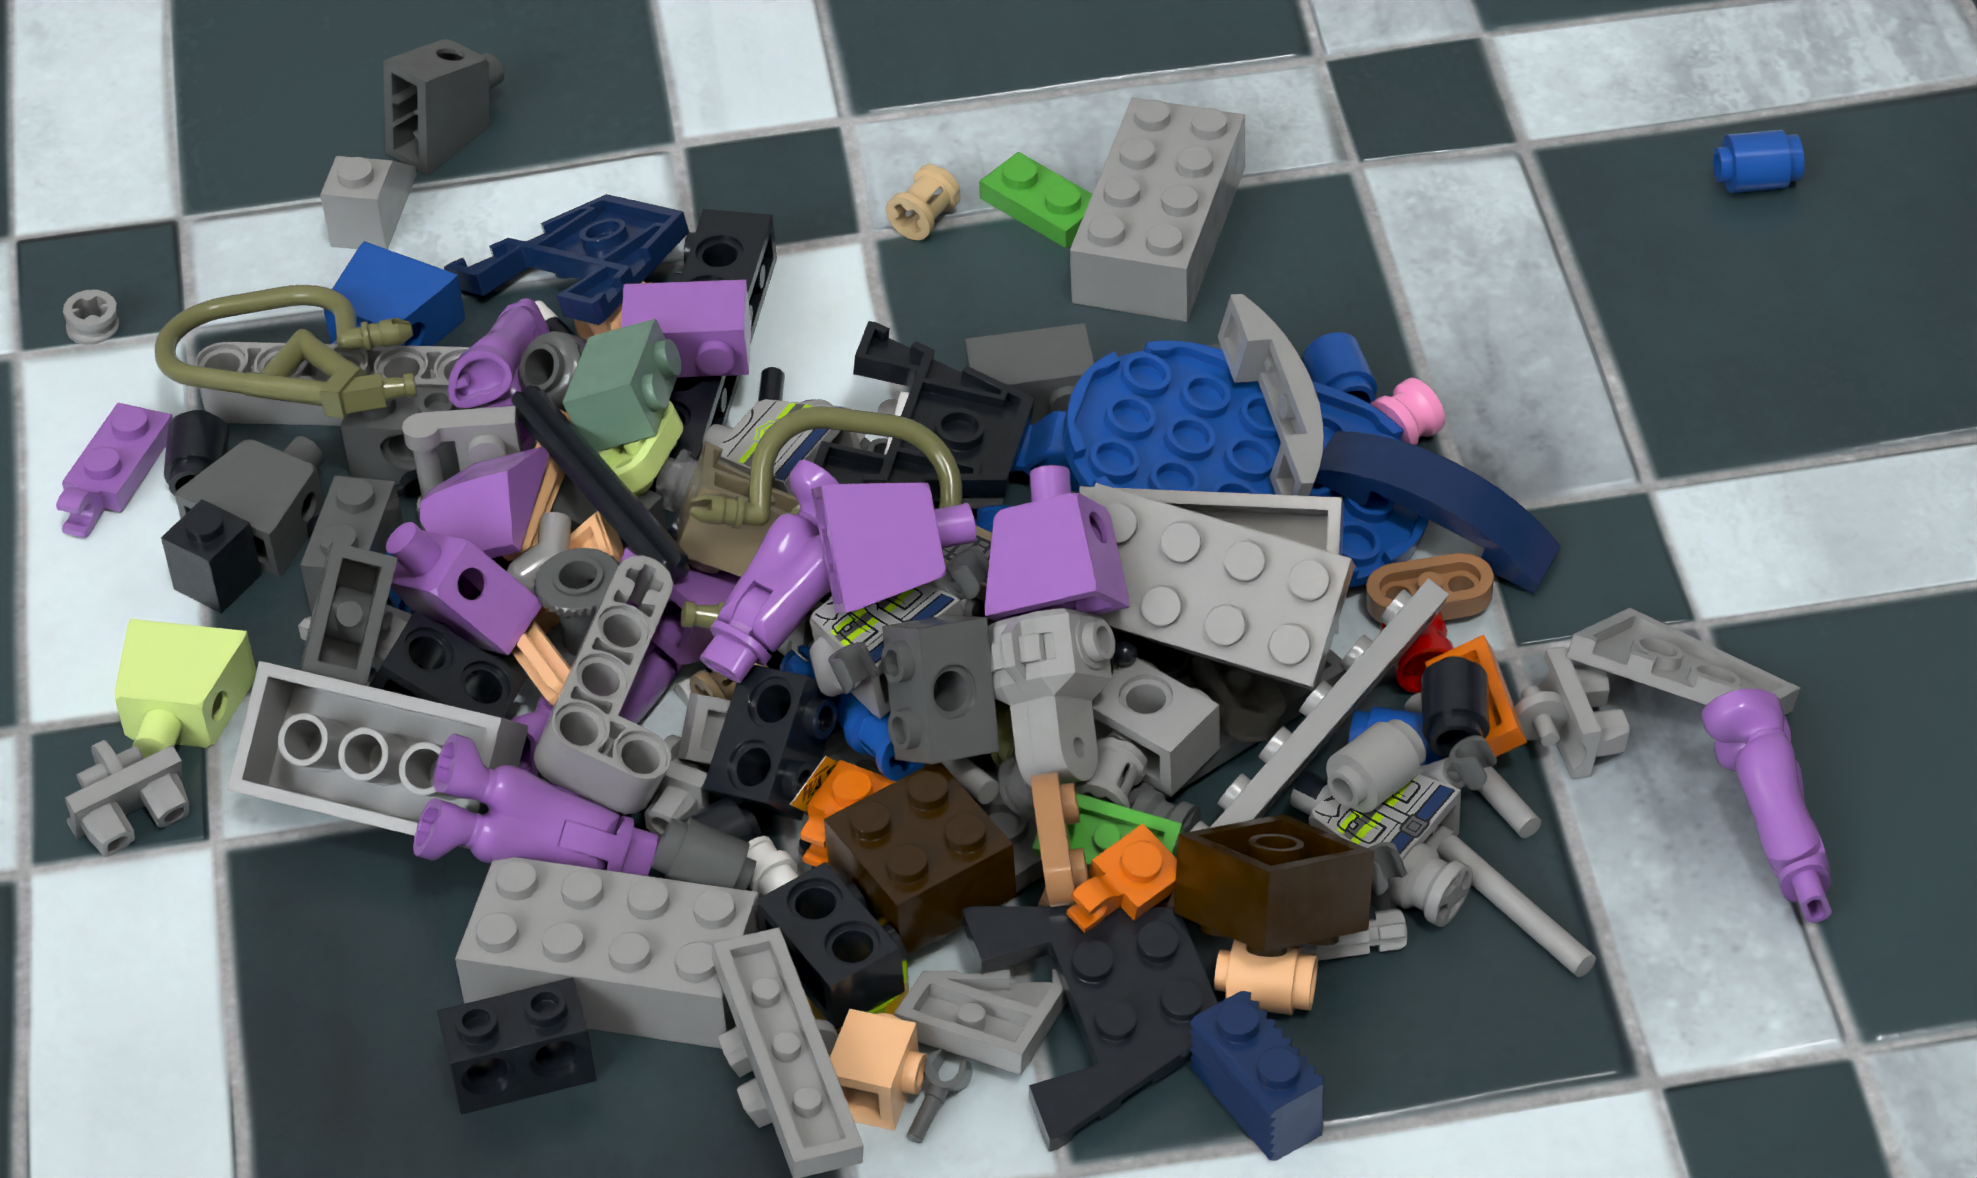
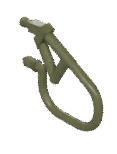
M289 285L207 300L191 306L168 321L161 329L155 342L156 364L160 371L174 382L197 388L241 393L251 397L323 406L324 414L327 417L344 419L349 413L387 407L388 401L406 395L408 398L417 397L413 372L403 374L404 377L382 378V373L366 375L362 368L352 361L345 359L305 329L296 331L260 373H245L190 365L182 362L176 356L178 342L188 332L200 325L221 318L300 305L324 308L334 314L336 340L338 346L343 350L365 348L366 352H370L375 347L402 345L413 336L411 322L400 318L380 320L378 323L368 324L367 321L361 322V327L357 328L356 311L352 303L341 293L327 287ZM306 360L330 378L327 382L290 376Z
M814 406L802 408L783 416L764 433L752 459L748 502H745V498L742 496H736L735 499L721 495L703 494L691 499L689 506L707 507V510L691 507L689 514L701 523L729 524L735 529H740L742 524L751 526L765 525L770 518L773 469L778 453L791 438L801 432L812 429H831L898 438L917 447L930 460L937 473L940 485L939 508L962 504V480L956 460L949 448L933 431L921 423L891 414ZM800 504L789 513L797 515L800 512ZM684 601L681 613V626L692 628L695 625L710 629L714 621L717 620L725 602H719L717 605H696L695 602Z

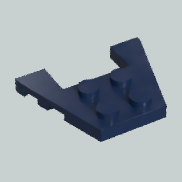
M606 194L540 223L544 234L528 241L508 237L489 246L492 254L491 257L467 267L466 261L462 257L444 266V270L458 274L462 291L485 296L529 267L555 273V276L561 279H580L557 295L563 316L600 325L622 304L624 284H641L689 232L683 211Z

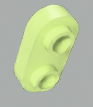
M669 401L668 407L665 408L656 436L604 449L599 452V455L636 497L646 492L652 486L654 478L672 449L676 446L683 432V423L672 402Z

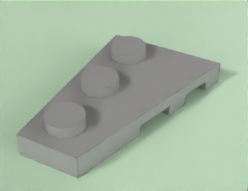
M1632 608L1621 611L1575 633L1566 658L1705 705L1731 691L1762 689L1774 693L1780 699L1784 715L1793 711L1800 691V687Z

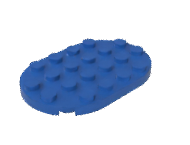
M1183 341L1146 342L1143 351L1125 354L1120 357L1114 351L1102 357L1086 370L1078 380L1068 404L1062 435L1066 459L1081 486L1095 487V484L1098 483L1112 488L1276 495L1270 480V474L1281 441L1258 381L1234 383L1223 350ZM1312 381L1318 397L1323 421V451L1336 431L1374 434L1402 441L1401 436L1404 430L1382 411L1353 395ZM1314 482L1310 496L1342 497L1345 505L1342 556L1352 558L1355 564L1349 587L1367 584L1369 576L1381 566L1407 561L1419 546L1429 522L1428 519L1373 492L1365 506L1317 482Z

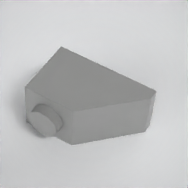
M336 156L320 194L331 247L358 249L365 241L388 249L417 176L416 167L392 160Z

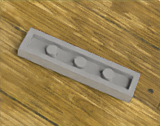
M780 927L712 942V960L792 1177L802 1178L863 1163L864 1145Z

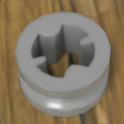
M84 290L69 297L64 304L63 314L66 320V332L69 338L76 343L91 345L104 342L111 338L119 328L117 303L114 297L107 292Z

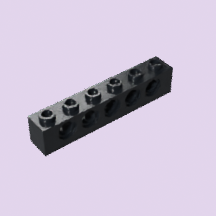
M703 209L696 232H688L685 239V266L683 272H675L672 278V282L746 280L751 319L750 345L777 261L773 215ZM741 375L677 378L669 401L672 402L683 423V432L676 446L672 449L654 478L652 486L649 488V490L663 496L664 505L681 506L703 449L705 434L714 424L726 426Z

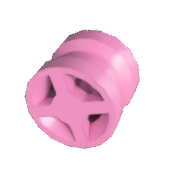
M1408 378L1399 383L1393 390V396H1382L1370 403L1396 422L1404 430L1401 440L1417 446L1419 437L1433 436L1445 425V413L1437 395L1427 384L1416 378Z

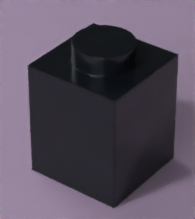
M203 499L161 537L174 590L221 614L262 575L250 522Z

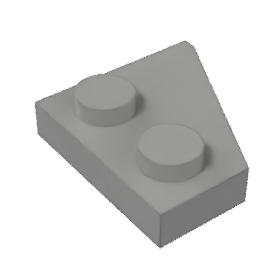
M1052 969V982L1011 983L1010 970H994L981 974V972L964 974L958 971H922L895 1011L894 1016L901 1020L916 1023L917 1038L920 1043L1021 1075L1068 1000L1056 969Z

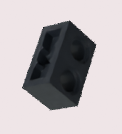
M415 610L369 687L504 718L527 677L511 668L502 658L484 652L454 634L445 624L431 620Z
M754 665L742 682L736 683L703 789L720 798L729 797L737 806L745 803L751 810L802 821L804 811L790 804L820 764L828 736L833 732L836 725L837 707L841 695L834 697L825 695L820 691L817 681L806 675Z
M826 862L756 899L760 932L780 927L805 995L826 1020L835 1026L836 1030L843 1026L849 1009L869 1012L905 992L902 961L907 958V953L900 936L890 924L880 925L870 914L866 900L859 888L852 881L843 883Z
M573 977L437 1010L448 1065L461 1115L597 1081L588 1028Z

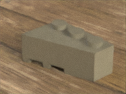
M705 441L680 506L676 542L687 553V563L690 566L707 573H719L722 570L742 577L773 522L782 514L789 513L794 507L799 505V502L795 496L773 487L777 476L773 473L770 518L765 525L751 526L742 524L740 529H735L729 524L701 523L689 514V510L691 507L707 510V507L689 506L691 499L703 494H713L735 499L736 496H742L745 498V502H748L750 475L719 461L723 449Z

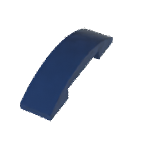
M1336 431L1322 453L1320 468L1315 482L1362 506L1366 505L1373 492L1436 523L1484 548L1481 558L1490 565L1494 574L1535 594L1561 548L1550 532L1530 512L1500 488L1460 464L1429 450L1379 435Z

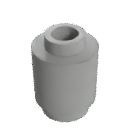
M1393 719L1388 722L1373 724L1328 759L1326 772L1331 794L1345 807L1363 813L1371 812L1418 775L1420 765L1426 758L1423 741L1418 733L1404 721Z

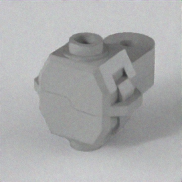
M1067 608L1036 611L1000 620L989 625L988 635L994 698L1010 705L1016 760L1023 779L1030 787L1031 775L1056 771L1059 772L1061 784L1078 783L1091 779L1096 772L1098 764L1092 700L1112 680L1110 658H1112L1115 652V638L1111 627L1097 614Z

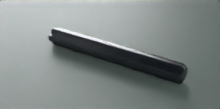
M529 385L523 392L516 391L511 402L516 406L519 421L539 444L548 451L552 459L637 556L650 557L663 564L669 571L673 582L677 578H685L690 571V566L687 564V553L544 391L534 385Z

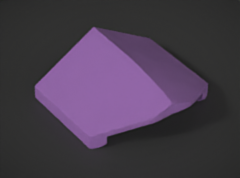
M538 447L470 465L428 491L420 503V522L428 532L468 540L490 558L520 552L550 454L544 447Z

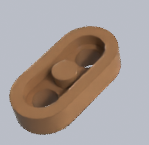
M1453 553L1387 564L1376 569L1367 580L1366 607L1372 618L1382 623L1379 620L1381 615L1403 589L1413 596L1425 581L1430 578L1449 594L1440 610L1443 620L1473 616L1485 610L1492 601L1493 571L1485 560L1468 553Z
M1058 771L1031 775L1040 852L1050 908L1074 905L1076 902L1071 897V893L1089 879L1084 848L1071 849L1068 825L1080 823L1074 783L1061 784Z

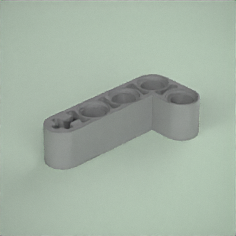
M631 556L623 560L618 566L535 747L533 757L536 768L543 777L552 783L623 814L638 813L647 807L668 771L672 757L669 746L662 737L645 727L619 716L672 593L673 581L669 571L657 560L646 556ZM631 601L638 606L636 608L632 605L627 604V602Z

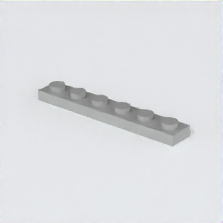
M1430 578L1425 581L1413 596L1403 589L1379 619L1386 625L1374 641L1365 634L1361 636L1342 659L1339 665L1347 672L1333 687L1323 680L1315 688L1299 709L1306 716L1304 721L1293 733L1283 726L1272 737L1258 756L1266 764L1252 780L1243 773L1236 778L1218 801L1217 805L1225 811L1211 827L1201 820L1191 831L1262 818L1435 620L1449 594Z

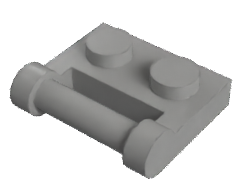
M516 406L421 412L409 416L402 425L405 444L409 449L413 450L421 496L416 503L417 509L420 508L421 500L428 491L444 482L437 447L441 442L455 441L460 472L474 463L523 451Z

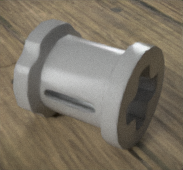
M1113 737L1099 739L1097 741L1098 764L1096 772L1091 779L1075 784L1076 793L1089 797L1092 794L1094 795L1093 798L1130 808L1128 796L1132 787L1143 781L1147 773V758L1138 747L1128 741L1118 740ZM1126 764L1129 766L1127 771L1124 769Z

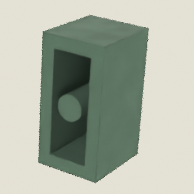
M656 318L588 338L562 403L574 427L596 451L656 436L665 408L669 405V399L675 382L681 373L679 351L671 339H665Z

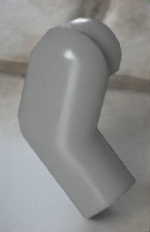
M549 512L541 515L538 544L521 554L508 566L507 572L534 595V579L540 567L552 556L569 550L572 521L568 515L563 513Z

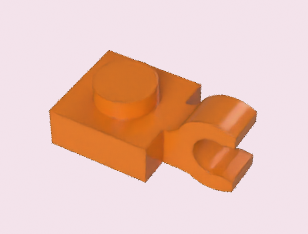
M839 760L807 804L809 820L804 825L800 837L801 840L812 844L805 852L803 862L815 867L826 862L829 866L824 819L896 781H891L885 776Z
M1142 823L1092 859L1089 874L1092 878L1082 883L1071 893V897L1076 904L1067 909L1066 914L1084 933L1093 929L1119 907L1135 921L1175 891L1177 858Z

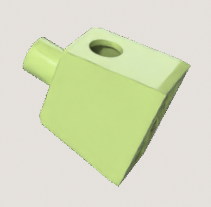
M139 619L129 620L115 687V702L124 734L134 740L132 747H138L143 759L171 745L175 747V744L207 748L216 743L254 683L256 667L247 631Z

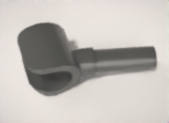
M939 1049L928 1056L924 1068L930 1084L907 1133L909 1139L922 1143L947 1094L960 1092L968 1086L973 1071L971 1063L964 1058L961 1062L958 1073L953 1079L941 1081L938 1073L939 1067L944 1062L947 1052Z

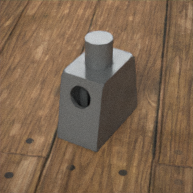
M448 39L430 43L383 61L386 154L405 164L413 165L416 167V170L429 175L485 131L490 122V89L499 85L504 80V70L500 61L490 53L481 55Z
M304 436L295 437L283 451L253 439L243 440L175 493L180 518L203 499L250 522L261 570L280 578L308 538L307 524L313 516L320 515L324 497L317 468L324 461L323 453L316 443Z

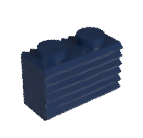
M1240 991L1194 1016L1189 1023L1193 1027L1190 1030V1034L1193 1036L1190 1039V1042L1193 1044L1190 1048V1051L1193 1053L1190 1057L1193 1061L1190 1067L1269 1160L1277 1161L1322 1136L1324 1129L1325 1076L1316 1075V1066L1308 1065V1057L1300 1056V1048L1292 1047V1038L1283 1037L1284 1029L1275 1028L1274 1019H1267V1010L1259 1009V1001L1251 1000V992Z

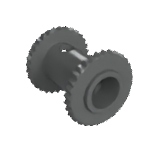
M574 548L552 556L540 567L534 579V591L539 603H542L544 608H549L550 612H556L559 615L560 622L555 627H551V631L547 632V635L570 667H572L597 608L619 566V562L614 557L593 548Z

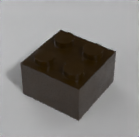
M942 763L929 764L824 819L829 867L843 883L852 881L859 888L866 900L870 914L880 925L888 923L896 930L905 946L907 955L963 926L962 909L971 906H1000L1017 897L1013 843Z
M1284 814L1180 833L1178 837L1174 913L1200 924L1201 931L1206 934L1230 937L1246 944V951L1257 956H1283L1287 953L1288 947L1306 943L1319 946L1334 945L1339 942L1340 936L1369 930L1374 851Z

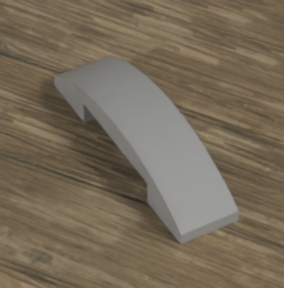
M1232 294L1220 327L1218 339L1234 383L1258 381L1281 441L1270 474L1276 495L1310 496L1320 468L1324 439L1322 415L1314 385L1297 351L1275 322L1245 295Z

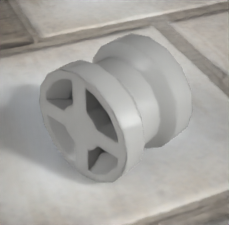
M1418 843L1404 857L1403 864L1408 874L1403 878L1394 877L1390 889V899L1392 903L1403 909L1416 907L1422 910L1428 922L1438 927H1444L1455 917L1463 905L1470 890L1473 871L1469 865L1461 861H1451L1448 863L1440 859L1434 847L1426 843Z

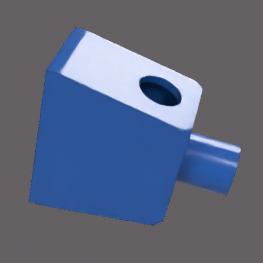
M365 241L358 247L332 288L344 295L352 303L356 311L357 328L361 327V322L367 321L368 324L378 323L380 320L400 318L411 322L413 336L399 346H434L465 319L458 274ZM324 309L330 343L337 344L335 316L332 312Z

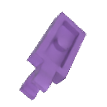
M117 402L62 481L64 491L59 496L56 507L59 511L70 513L69 518L62 526L63 533L86 538L93 531L104 509L122 512L165 449L169 422L173 419L172 414Z

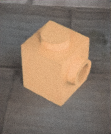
M849 1009L830 1055V1060L854 1122L895 1131L909 1093L919 1094L926 1075L924 1067L927 1055L919 1052L916 1023L901 1020L887 1013L873 1014Z

